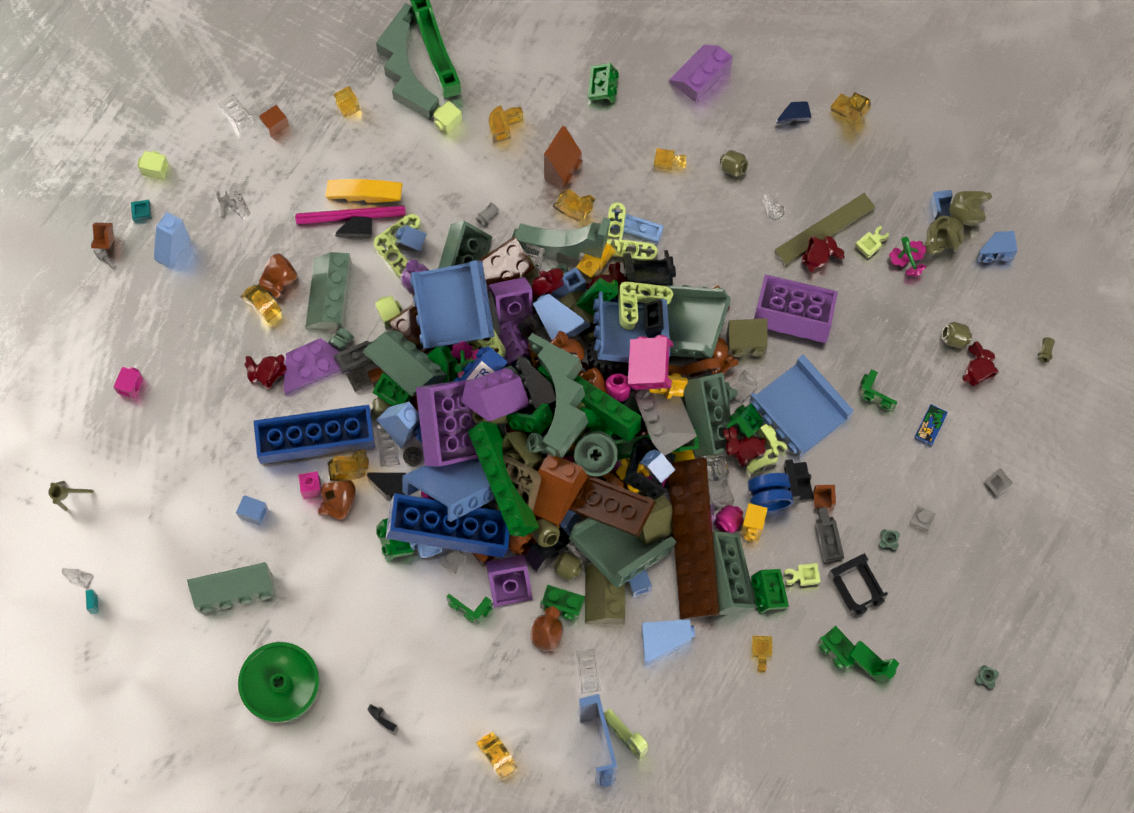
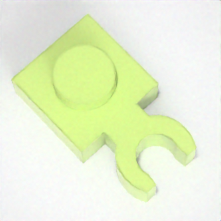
M882 226L876 228L874 235L868 232L855 244L867 258L882 247L881 242L888 239L889 233L883 236L879 234Z
M817 563L798 565V571L793 569H786L784 571V575L790 574L793 577L791 580H786V585H793L796 581L800 582V586L815 585L821 582Z

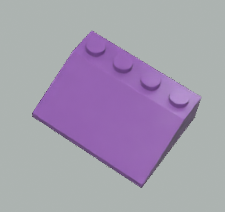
M765 274L754 319L767 318V329L827 343L838 291Z
M473 379L416 387L425 466L440 467L478 458L468 433L478 423H475L473 420V410L461 402L466 382Z

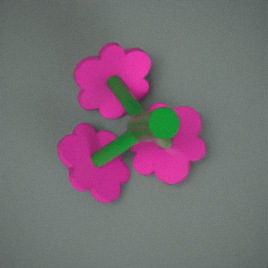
M903 237L901 239L903 250L894 248L889 253L891 263L904 267L910 261L912 267L905 271L907 276H918L926 268V265H916L915 261L923 259V254L927 252L926 247L920 240L909 242L908 237Z
M465 341L453 345L451 352L452 357L461 360V363L454 368L459 378L465 373L463 370L467 364L473 363L476 360V354L480 350L472 351V346L468 345ZM472 357V360H471V361H469V362L465 361V358H466V359H469V358Z

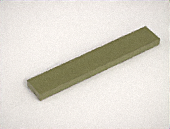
M863 193L776 248L774 253L786 266L806 253L810 237L815 236L823 240L826 236L832 237L874 210L875 205Z

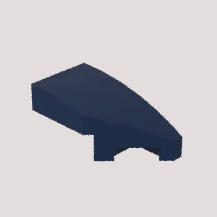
M791 102L775 121L776 124H790L792 121H809L812 116L808 102Z

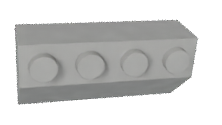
M649 389L639 390L634 394L652 443L664 456L697 437L680 396L672 395L671 399H667L665 394L649 392Z

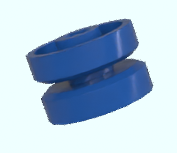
M769 473L754 477L747 482L748 492L753 496L750 499V503L768 508L767 512L779 511L794 504L792 491L788 490L791 487L788 474Z

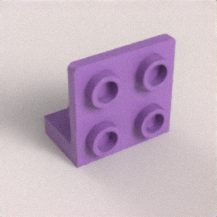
M507 321L501 325L502 334L497 335L506 350V354L503 357L508 361L506 365H512L517 362L516 356L530 357L528 338L533 333L528 325Z

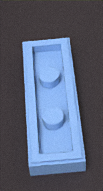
M613 210L616 217L615 220L611 219V221H618L621 223L622 220H618V215L622 212ZM626 214L624 234L658 244L664 225ZM613 225L610 228L611 230L620 232V227L618 225Z

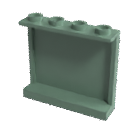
M665 285L673 291L672 300L667 304L669 338L673 342V347H670V356L700 359L712 358L731 301L730 296L724 289L719 287L710 289L703 286L697 288L688 285Z
M586 518L582 523L577 522L572 527V533L569 537L571 542L616 588H619L670 554L676 544V541L669 537L666 540L661 539L644 546L639 537L632 536L589 518Z

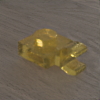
M657 148L654 168L672 170V166L685 167L687 156L683 154L675 156V151Z
M752 636V657H758L757 672H766V658H772V636Z

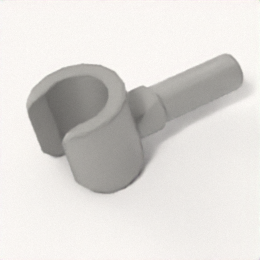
M218 191L216 195L220 203V217L224 218L225 204L229 201L227 191H225V196L220 197Z
M101 249V253H96L94 250V254L99 260H104L112 269L116 268L107 256L105 249Z

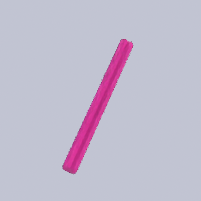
M404 205L297 213L295 214L296 224L348 221L352 217H368L372 219L400 217L406 215V209Z

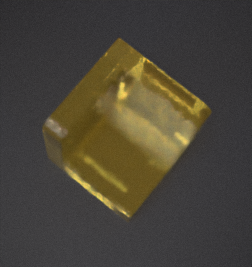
M350 86L333 95L335 104L344 118L360 110L358 99Z

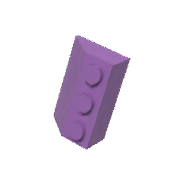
M704 44L669 79V82L697 103L731 68L733 56L720 46Z
M507 368L466 382L461 400L463 404L488 422L530 405L521 378Z

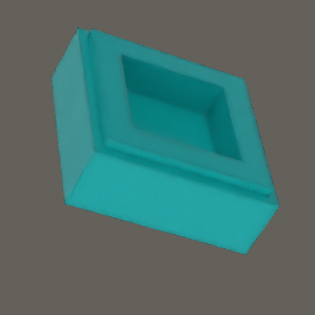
M150 200L131 202L133 221L152 219Z
M93 589L85 590L87 611L90 614L98 613V595Z

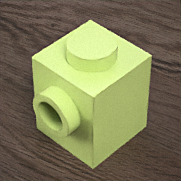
M450 101L446 102L442 107H438L433 114L435 127L439 131L443 130L448 134L462 121V112Z
M144 151L143 156L138 160V168L142 175L164 179L169 164L166 156L156 151Z
M393 296L382 297L375 303L376 310L385 329L391 327L389 320L402 311L399 301H394Z

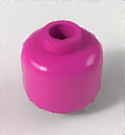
M620 373L609 376L606 380L607 394L619 402L625 401L631 392V387L628 385V377Z
M724 506L716 514L715 526L720 532L734 533L744 522L743 511L738 506Z

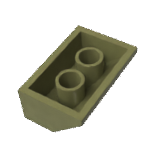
M593 563L585 565V623L625 624V584L616 588Z

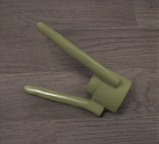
M65 481L50 484L51 487L48 494L53 499V504H57L64 511H67L68 508L60 501L66 499L68 493H93L94 491L91 489L67 488L64 486Z

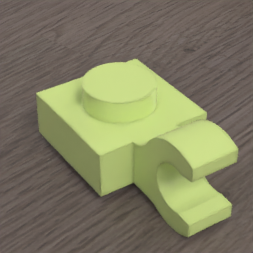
M764 424L757 430L759 436L765 438V444L773 450L772 454L774 456L779 455L776 449L777 446H780L783 451L787 449L784 442L777 441L776 432L771 426Z
M768 449L764 453L763 458L759 460L754 459L747 464L745 474L749 479L764 471L766 467L777 463V457L772 460L768 458V455L772 454V449Z

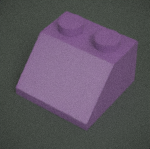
M525 277L489 285V292H492L500 326L507 321L524 323L534 320L532 288Z
M524 554L486 561L494 607L533 600Z

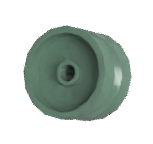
M591 431L585 433L578 440L574 459L577 465L583 467L587 475L602 476L614 468L617 461L618 448L615 440L609 434L603 431ZM595 449H597L598 452H600L599 456L593 455V451Z

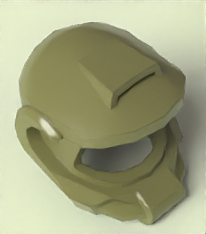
M962 191L956 193L949 207L950 216L957 218L962 225L975 226L978 223L984 222L986 215L980 210L979 205L992 198L991 193L984 191Z
M940 216L937 220L931 222L927 229L925 242L927 253L938 255L944 249L957 251L964 237L962 223L957 218Z

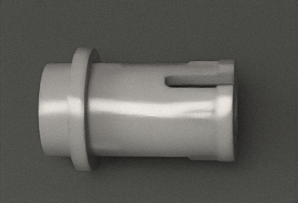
M490 202L481 213L477 214L476 221L482 226L488 225L489 220L499 211L498 207Z

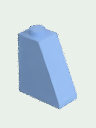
M168 212L165 213L156 226L154 260L171 268L189 242L190 237L183 220Z
M550 294L540 296L533 303L551 340L556 337L559 331L565 332L568 338H572L590 327L586 320Z
M410 402L388 407L378 417L377 421L396 444L403 448L414 437V429L419 424L420 419L417 410Z
M690 619L642 623L645 666H650L691 644L692 637H695L694 625H690Z

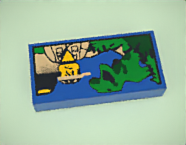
M930 404L914 439L932 447L948 412Z

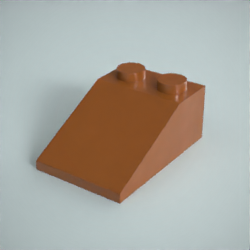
M562 125L544 153V179L564 189L566 184L569 185L573 180L575 170L581 168L583 160L581 150L567 128Z
M548 454L538 471L541 483L533 514L559 527L588 476L583 467L564 458L552 457Z

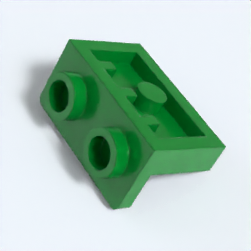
M611 63L591 66L587 97L590 101L608 99L610 103H615L619 73Z
M599 278L577 300V306L594 315L596 310H593L594 299H598L599 292H602L603 301L615 299L618 295V281L613 280L611 283H608Z
M382 373L372 392L392 406L410 402L412 398L409 393L386 373Z
M750 403L746 407L744 404L734 411L735 413L729 417L730 421L726 425L729 428L738 423L740 431L749 438L757 432L764 423V420Z
M388 518L382 519L376 526V534L380 538L382 554L385 556L386 561H392L395 557L412 555L415 550L411 549L409 542L386 539Z
M781 569L760 570L751 575V584L754 589L755 603L759 613L789 607Z
M547 585L543 599L540 602V609H543L544 612L545 609L554 606L559 610L563 619L573 621V619L578 620L585 596Z
M834 626L828 633L819 638L817 642L819 649L833 659V664L839 670L842 669L845 672L856 663L849 656L854 648L853 643L837 626Z

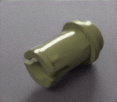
M1050 337L1042 339L1041 350L1037 354L1039 361L1048 363L1053 358L1054 339Z

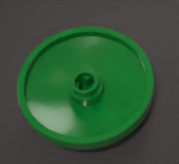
M287 642L269 643L256 649L243 663L238 678L239 694L246 708L257 718L270 723H285L302 716L313 705L320 686L319 672L312 657L301 647Z

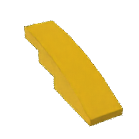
M369 179L328 180L325 197L328 200L345 198L348 202L365 200L367 203L401 201L403 184L401 182Z

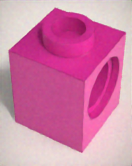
M122 367L113 387L117 394L135 399L143 377L140 371L134 367Z
M318 471L298 474L303 500L321 497L322 487Z

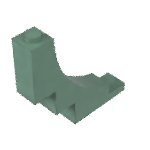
M405 3L376 42L377 52L389 58L384 66L385 76L398 82L392 90L393 99L430 120L435 110L440 107L439 98L419 82L410 67L407 49L411 35L409 23L413 19L412 6Z
M603 217L602 223L591 222L585 227L574 230H550L520 223L519 228L514 229L512 237L518 240L523 250L555 260L558 253L575 259H579L581 253L601 259L607 243L611 219Z
M532 333L528 338L530 349L538 354L540 364L551 377L556 391L555 415L550 429L542 442L547 454L562 459L588 423L586 413L576 408L585 396L584 388L579 383L573 381L583 367L579 358Z

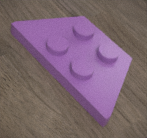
M319 338L287 352L285 359L287 371L284 375L285 395L341 371L334 360V355L339 353V351L322 338Z

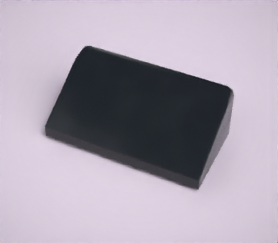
M662 299L643 304L644 328L648 338L654 337L664 329Z

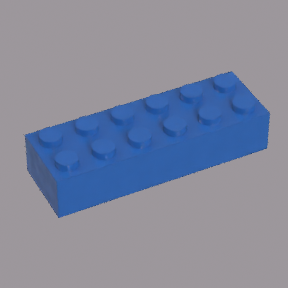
M369 404L253 421L256 452L260 464L375 448Z
M394 493L390 501L386 539L503 558L508 550L509 531L501 511L479 507L450 522L448 521V507L441 502Z

